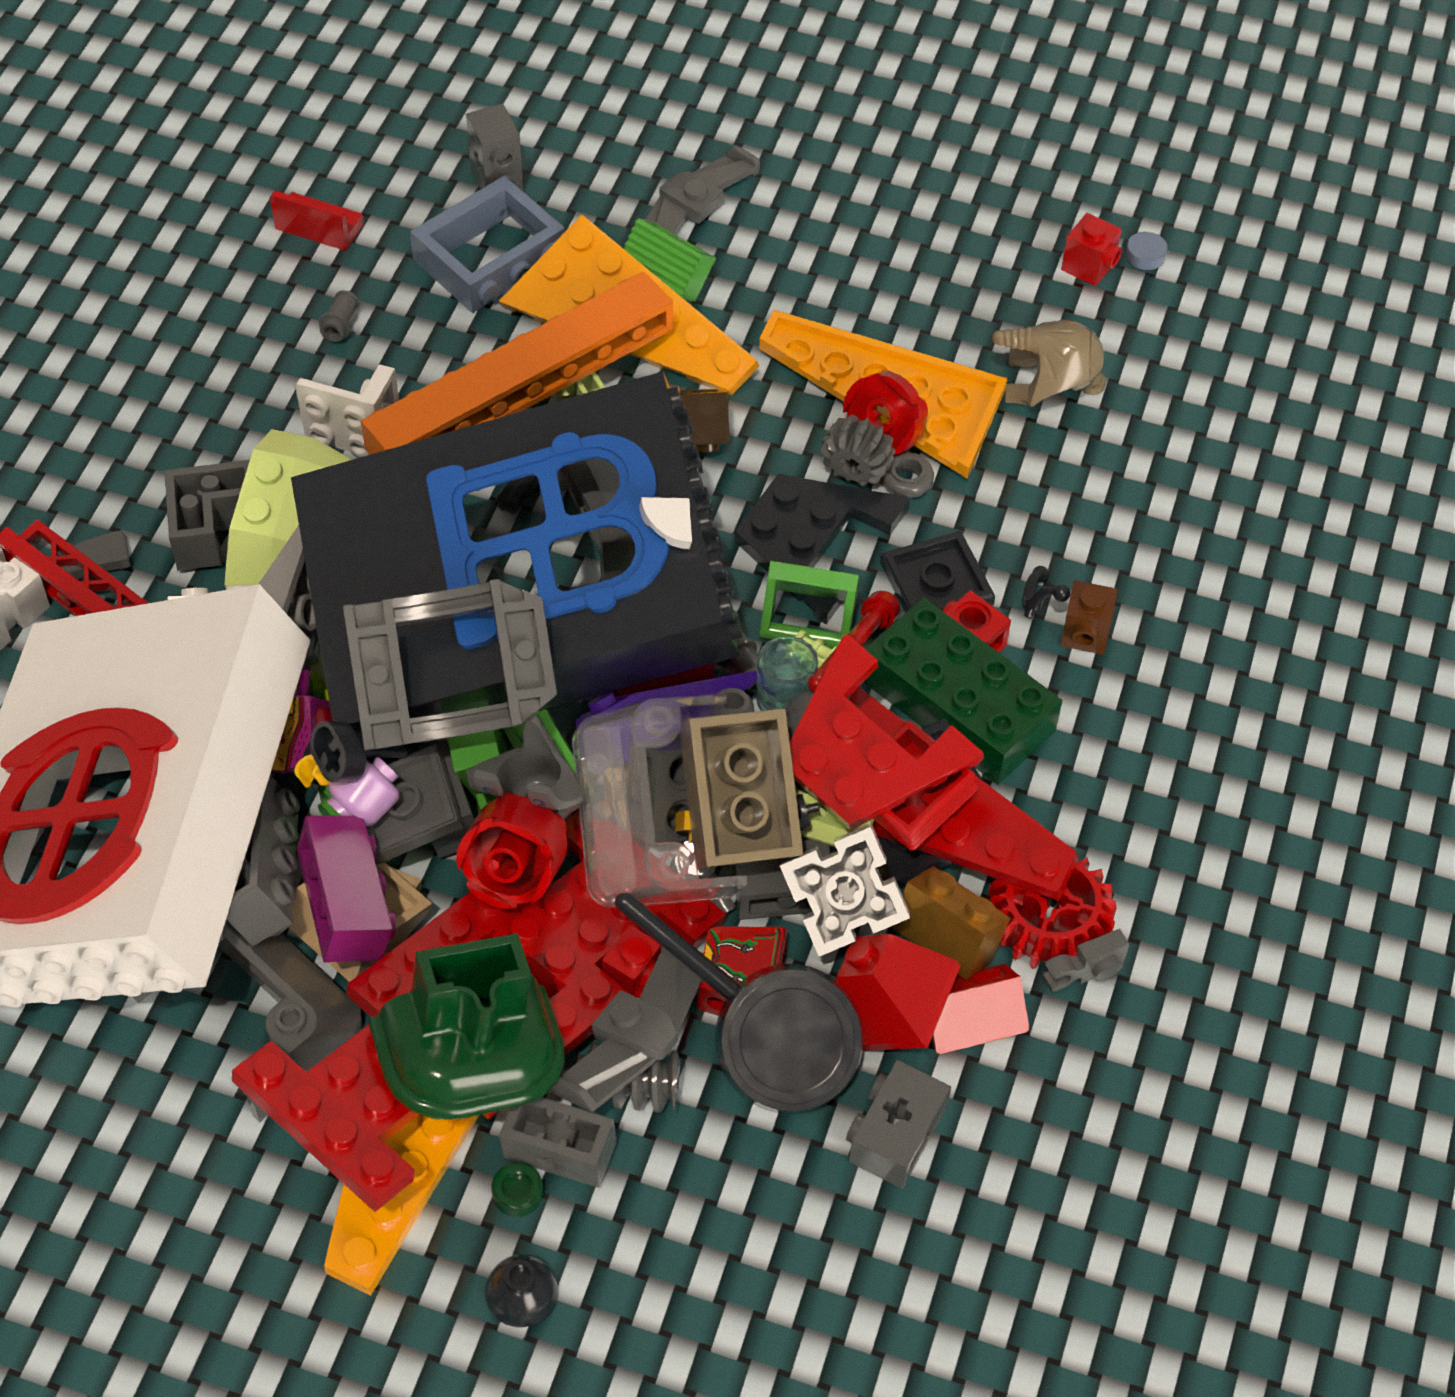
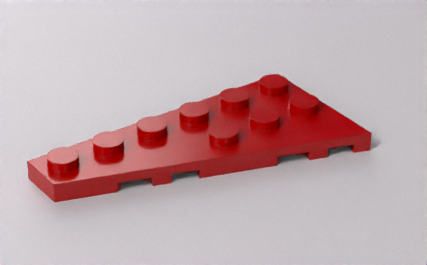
M860 687L852 693L849 699L889 736L893 735L905 723V721ZM976 775L978 790L916 849L1058 901L1078 861L1077 852ZM874 820L872 826L877 836L902 844Z

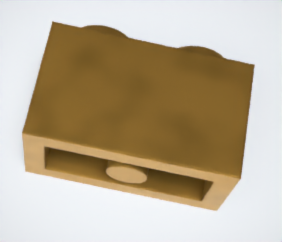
M934 866L907 882L902 896L909 909L910 918L890 926L914 944L955 959L961 965L958 974L966 980L992 962L1010 917L996 909L989 900L977 896L959 884L951 874L941 871Z

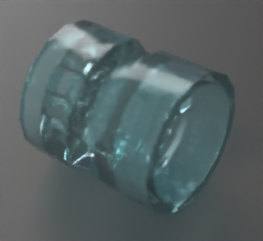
M780 636L769 640L761 648L757 662L758 679L756 685L757 706L761 711L784 709L792 697L800 692L809 690L808 680L818 669L817 652L811 644L801 638Z

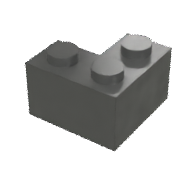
M250 460L164 470L169 541L177 571L221 565L219 531L229 530Z

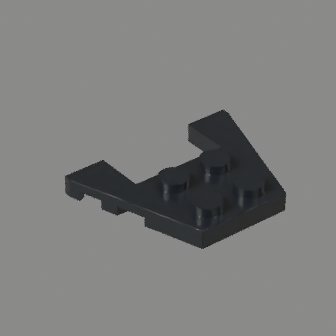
M778 474L735 530L734 542L767 572H769L770 561L814 568L850 518H854L883 533L891 535L907 513L910 499L899 495ZM789 592L799 602L804 600L814 609V616L825 624L830 621L843 600Z

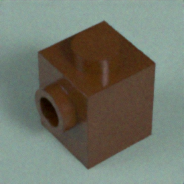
M1074 580L1060 646L1104 655L1118 589Z

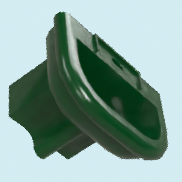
M518 933L417 951L411 991L389 1000L381 1008L379 1015L372 1017L368 1022L384 1080L394 1098L411 1112L435 1120L461 1119L520 1107L538 1100L558 1082L565 1063L563 1039L546 987L538 985L537 979L531 974Z

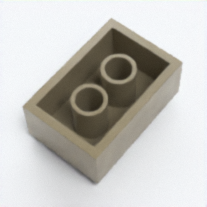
M776 709L692 718L680 723L679 732L696 869L803 856L786 710Z

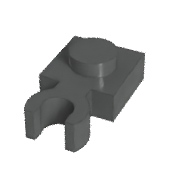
M1117 929L1077 945V956L1071 957L1070 955L1063 954L1046 961L1049 971L1043 973L1042 977L1051 992L1059 991L1069 986L1075 980L1082 984L1095 978L1098 981L1109 979L1116 975L1123 967L1129 942L1121 929Z

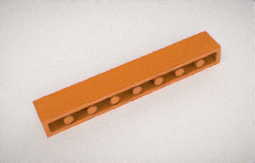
M644 271L629 279L622 280L611 289L595 297L588 298L575 308L552 317L541 326L525 334L518 335L505 345L482 354L471 363L455 371L448 372L435 382L419 390L412 391L406 397L384 409L373 412L370 416L361 420L365 450L371 455L521 412L673 330V300Z

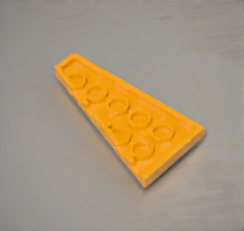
M583 215L561 235L499 300L502 308L512 312L519 311L532 316L534 320L544 324L552 317L561 315L582 304L588 298L595 297L616 286L622 280L629 279L644 271L673 300V330L629 353L630 355L643 359L654 367L666 368L684 375L686 379L711 389L725 388L729 396H732L759 368L758 361Z
M773 310L759 338L760 350L843 402L847 391L858 379L883 370H888L904 377L914 386L919 397L924 399L928 407V414L924 419L922 433L914 446L967 479L1006 390L1007 378L777 310ZM878 406L877 410L881 413L879 421L882 424L890 421L888 409Z
M419 1114L386 1140L385 1143L415 1169L414 1181L378 1211L374 1212L343 1184L324 1263L326 1274L370 1296L372 1295L479 1115L461 1119L435 1120Z

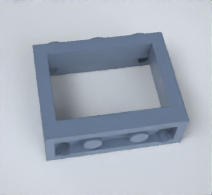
M503 176L411 230L413 260L473 314L506 294L565 232V227L507 177ZM508 217L513 218L532 235L529 239L473 273L450 254L453 250Z

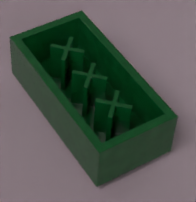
M924 597L865 648L878 660V668L863 683L922 728L946 718L950 726L953 725L984 753V759L975 768L997 785L1056 731L1063 700Z

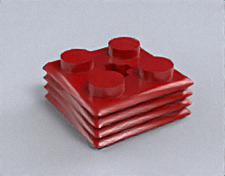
M912 721L905 722L890 736L915 759H918L935 742L932 737ZM966 767L948 776L947 781L933 788L929 786L906 798L904 803L873 819L909 850L913 851L978 790L975 773Z

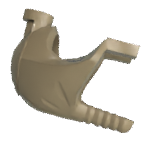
M1059 320L1044 322L1033 327L1006 329L1004 331L998 330L992 335L993 343L999 346L1004 345L1007 348L1010 347L1009 366L1029 367L1039 363L1037 373L1031 384H1006L1005 403H1018L1033 408L1042 400L1070 388L1074 391L1081 389L1089 395L1099 394L1105 389V377L1101 373L1104 362L1102 343L1093 330L1091 331L1076 321Z

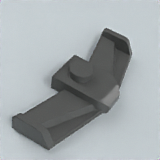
M735 146L725 156L692 173L680 172L675 174L659 187L660 197L644 220L655 222L674 234H677L687 217L698 224L701 223L723 203V189L749 175L755 177L759 174V159L741 147Z
M661 946V953L640 998L621 990L617 993L592 1024L594 1037L603 1041V1043L559 1077L558 1082L550 1089L551 1093L593 1113L655 1062L665 1058L678 1041L677 1034L702 979Z

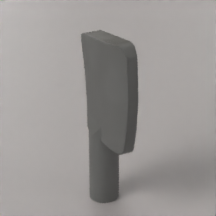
M123 531L96 536L73 545L106 571L131 566ZM78 565L60 566L76 579L84 577V570Z

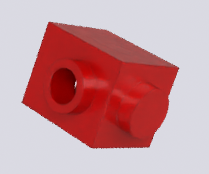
M1086 212L1067 235L1061 270L1096 287L1109 269L1115 267L1121 256L1122 247L1118 245L1122 229Z

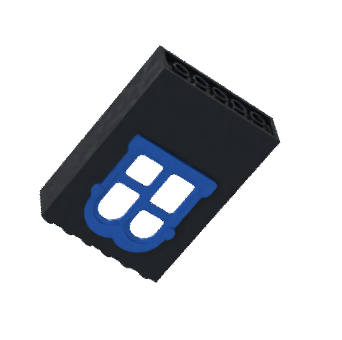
M663 371L291 477L332 721L349 723L354 731H361L345 625L344 605L380 602L386 599L479 584L477 567L482 561L520 550H526L531 555L538 589L537 596L542 597L557 691V695L538 711L739 656L736 639L743 638V632L736 610L733 611L729 597L733 596L732 586L726 568L723 569L720 555L723 554V549L716 527L713 528L710 514L713 513V508L706 486H703L700 475L704 471L696 446L694 447L691 434L694 433L692 421L687 407H684L679 387L674 386L670 388ZM598 458L611 463L619 473V488L612 500L598 509L577 515H568L565 512L558 480L559 469L565 465L587 459ZM533 475L538 478L546 512V519L542 524L481 542H474L470 539L463 499L468 493ZM641 497L689 498L692 534L690 549L669 545L666 543V539L659 536L650 526L644 523L639 509ZM603 527L623 529L632 537L635 543V556L631 565L624 573L612 579L569 591L558 589L550 555V546L554 541ZM484 611L396 627L410 719L507 702L493 612ZM425 742L406 744L405 747L407 748Z

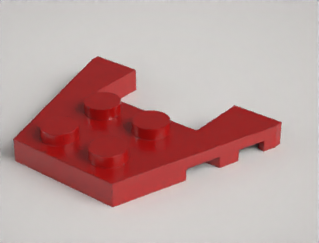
M846 633L840 640L790 740V751L794 780L848 829L852 830L904 803L906 798L929 786L933 788L947 781L948 776L966 767L970 769L978 765L984 759V753L951 725L918 759L909 754L847 699L878 668V660Z

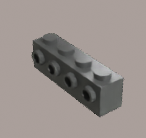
M271 775L267 782L226 917L231 925L252 946L268 937L280 935L288 926L293 924L294 901L296 899V845L299 838L297 822L300 806L294 793L287 787L282 788Z

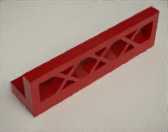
M38 519L20 535L16 534L9 527L0 532V548L3 550L6 562L11 561L15 557L38 573L46 595L74 616L148 604L147 601ZM40 536L51 545V556H45L31 544ZM78 565L84 570V581H78L60 566ZM90 575L97 580H91ZM111 590L117 595V606H111L93 591ZM123 600L130 605H123Z

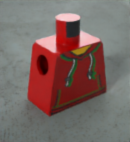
M713 926L708 929L702 954L737 983H740L758 970L784 963L787 928ZM702 980L697 990V1008L719 1016L726 999Z

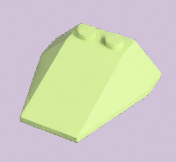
M273 429L267 433L253 449L230 524L225 588L234 585L259 584L298 527L299 523L291 477L352 460L351 458L312 437Z

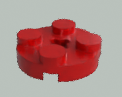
M883 370L858 379L852 384L844 398L843 413L847 412V419L852 414L861 421L869 418L870 423L874 426H883L882 433L893 438L892 446L896 450L894 455L909 450L918 441L923 430L924 419L928 414V407L924 399L919 397L918 392L908 380L896 373ZM878 406L888 409L890 421H886L883 424L879 421L881 413L877 410Z

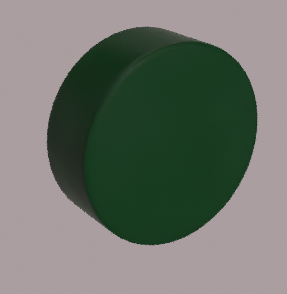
M520 1162L510 1163L499 1169L493 1177L491 1184L493 1202L503 1214L510 1217H523L534 1212L540 1205L543 1198L542 1179L538 1171L532 1166Z

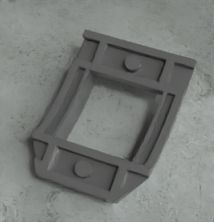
M500 579L450 590L386 599L380 602L343 606L364 750L432 741L522 725L557 695L542 597L526 590H520L500 581ZM493 610L507 702L410 719L396 627Z

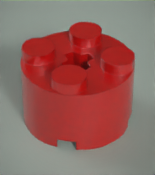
M504 793V795L498 796L495 800L489 802L480 811L457 849L456 862L458 870L462 868L468 880L466 886L470 892L486 904L501 909H515L518 904L528 902L532 904L538 901L547 891L565 859L567 852L566 822L559 814L553 813L549 808L533 805L529 797L519 796L514 793Z

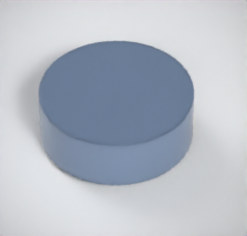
M1138 232L1128 240L1126 258L1132 266L1138 269H1157L1165 261L1167 243L1156 233Z

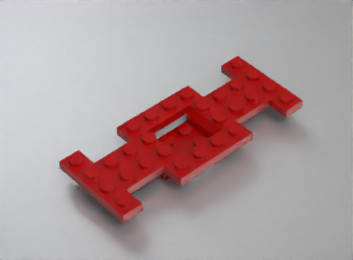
M587 804L565 821L567 825V850L581 862L550 885L538 901L532 904L528 902L524 906L518 904L515 909H501L486 904L469 892L347 983L346 995L369 1016H377L381 1008L389 1000L411 991L417 951L518 933L531 974L537 979L538 985L546 987L563 1039L564 1056H566L593 1034V1022L620 990L630 994L600 969L602 968V959L629 925L645 933L616 908L615 898L618 894L623 892L631 894L695 948L706 941L709 928L724 926L727 914L590 804ZM369 1024L307 1072L272 1041L232 1069V1082L374 1212L378 1211L414 1181L415 1169L390 1148L385 1141L419 1114L411 1112L392 1095L382 1074ZM498 1111L486 1113L483 1115L487 1119H489Z

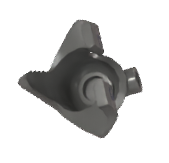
M537 715L531 716L523 726V746L472 766L466 773L472 790L496 796L510 792L519 796L529 797L531 804L549 808L563 819L579 808L584 802L583 791L574 771L562 757Z

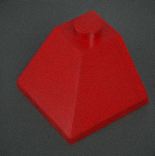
M892 934L856 937L855 942L851 943L846 951V956L836 978L837 982L850 994L859 1011L864 1031L863 1051L928 1048L961 965L955 959Z

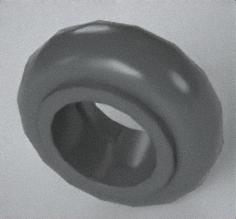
M905 452L894 455V460L889 470L882 477L887 490L894 495L904 496L909 499L925 494L933 485L934 471L931 464L924 457L916 453ZM907 471L916 474L918 477L904 479L898 474Z

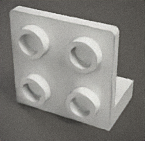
M380 364L371 379L364 381L360 394L299 378L295 385L305 436L315 438L327 446L349 451L359 457L370 455L364 447L361 420L370 416L373 412L384 409L399 401L395 368Z

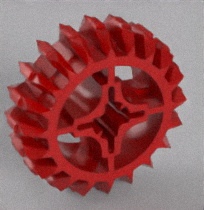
M1088 857L1076 863L1060 900L1056 901L1055 909H1052L1049 918H1046V914L1053 898L997 878L990 884L988 892L989 901L993 903L996 909L1010 917L1000 941V948L1014 946L1012 951L1014 961L1026 955L1030 957L1029 961L1033 969L1039 964V961L1046 962L1059 955L1066 954L1074 957L1077 956V945L1113 931L1117 905L1116 901L1111 899L1113 894L1112 884L1102 883L1104 878L1102 869L1088 870L1090 865Z

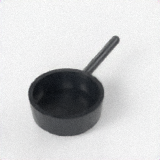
M623 892L616 896L615 906L622 914L726 999L716 1024V1053L726 1079L743 1098L768 1111L796 1114L808 1112L829 1103L848 1086L861 1061L864 1031L855 1002L839 982L828 974L810 966L779 964L758 970L740 983H737L631 894Z

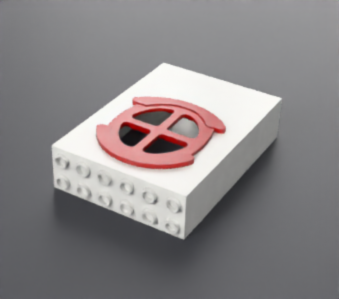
M260 584L33 623L0 709V1006L17 1008L21 1004L43 1002L57 1004L61 1000L80 998L98 1000L101 996L112 995L134 997L139 996L143 992L154 991L177 993L186 988L206 986L311 641ZM131 770V785L124 796L84 802L93 775ZM70 778L61 802L56 806L48 807L57 780ZM119 818L109 838L91 859L72 874L63 879L56 880L76 823ZM52 826L35 877L27 884H20L39 829Z

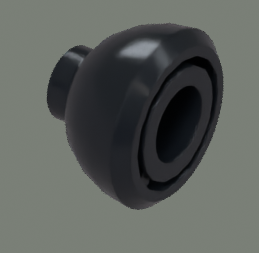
M526 1254L513 1255L498 1263L491 1271L485 1289L486 1303L492 1315L508 1326L519 1328L529 1327L543 1321L554 1309L558 1298V1284L550 1267L542 1260Z

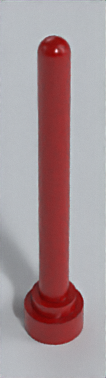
M883 590L872 593L862 605V619L848 635L862 646L876 629L883 630L890 627L900 614V604L897 598L892 593ZM835 650L809 678L808 688L811 692H815Z

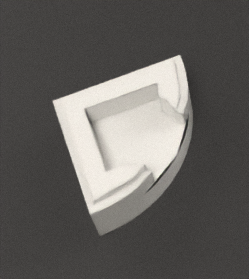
M641 497L639 509L644 523L650 526L659 536L666 539V543L669 545L690 549L692 534L689 498Z

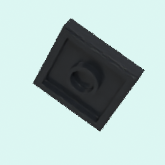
M961 531L881 553L880 564L905 613L923 597L940 610H943L950 601H959L970 590L990 605H994L995 594Z

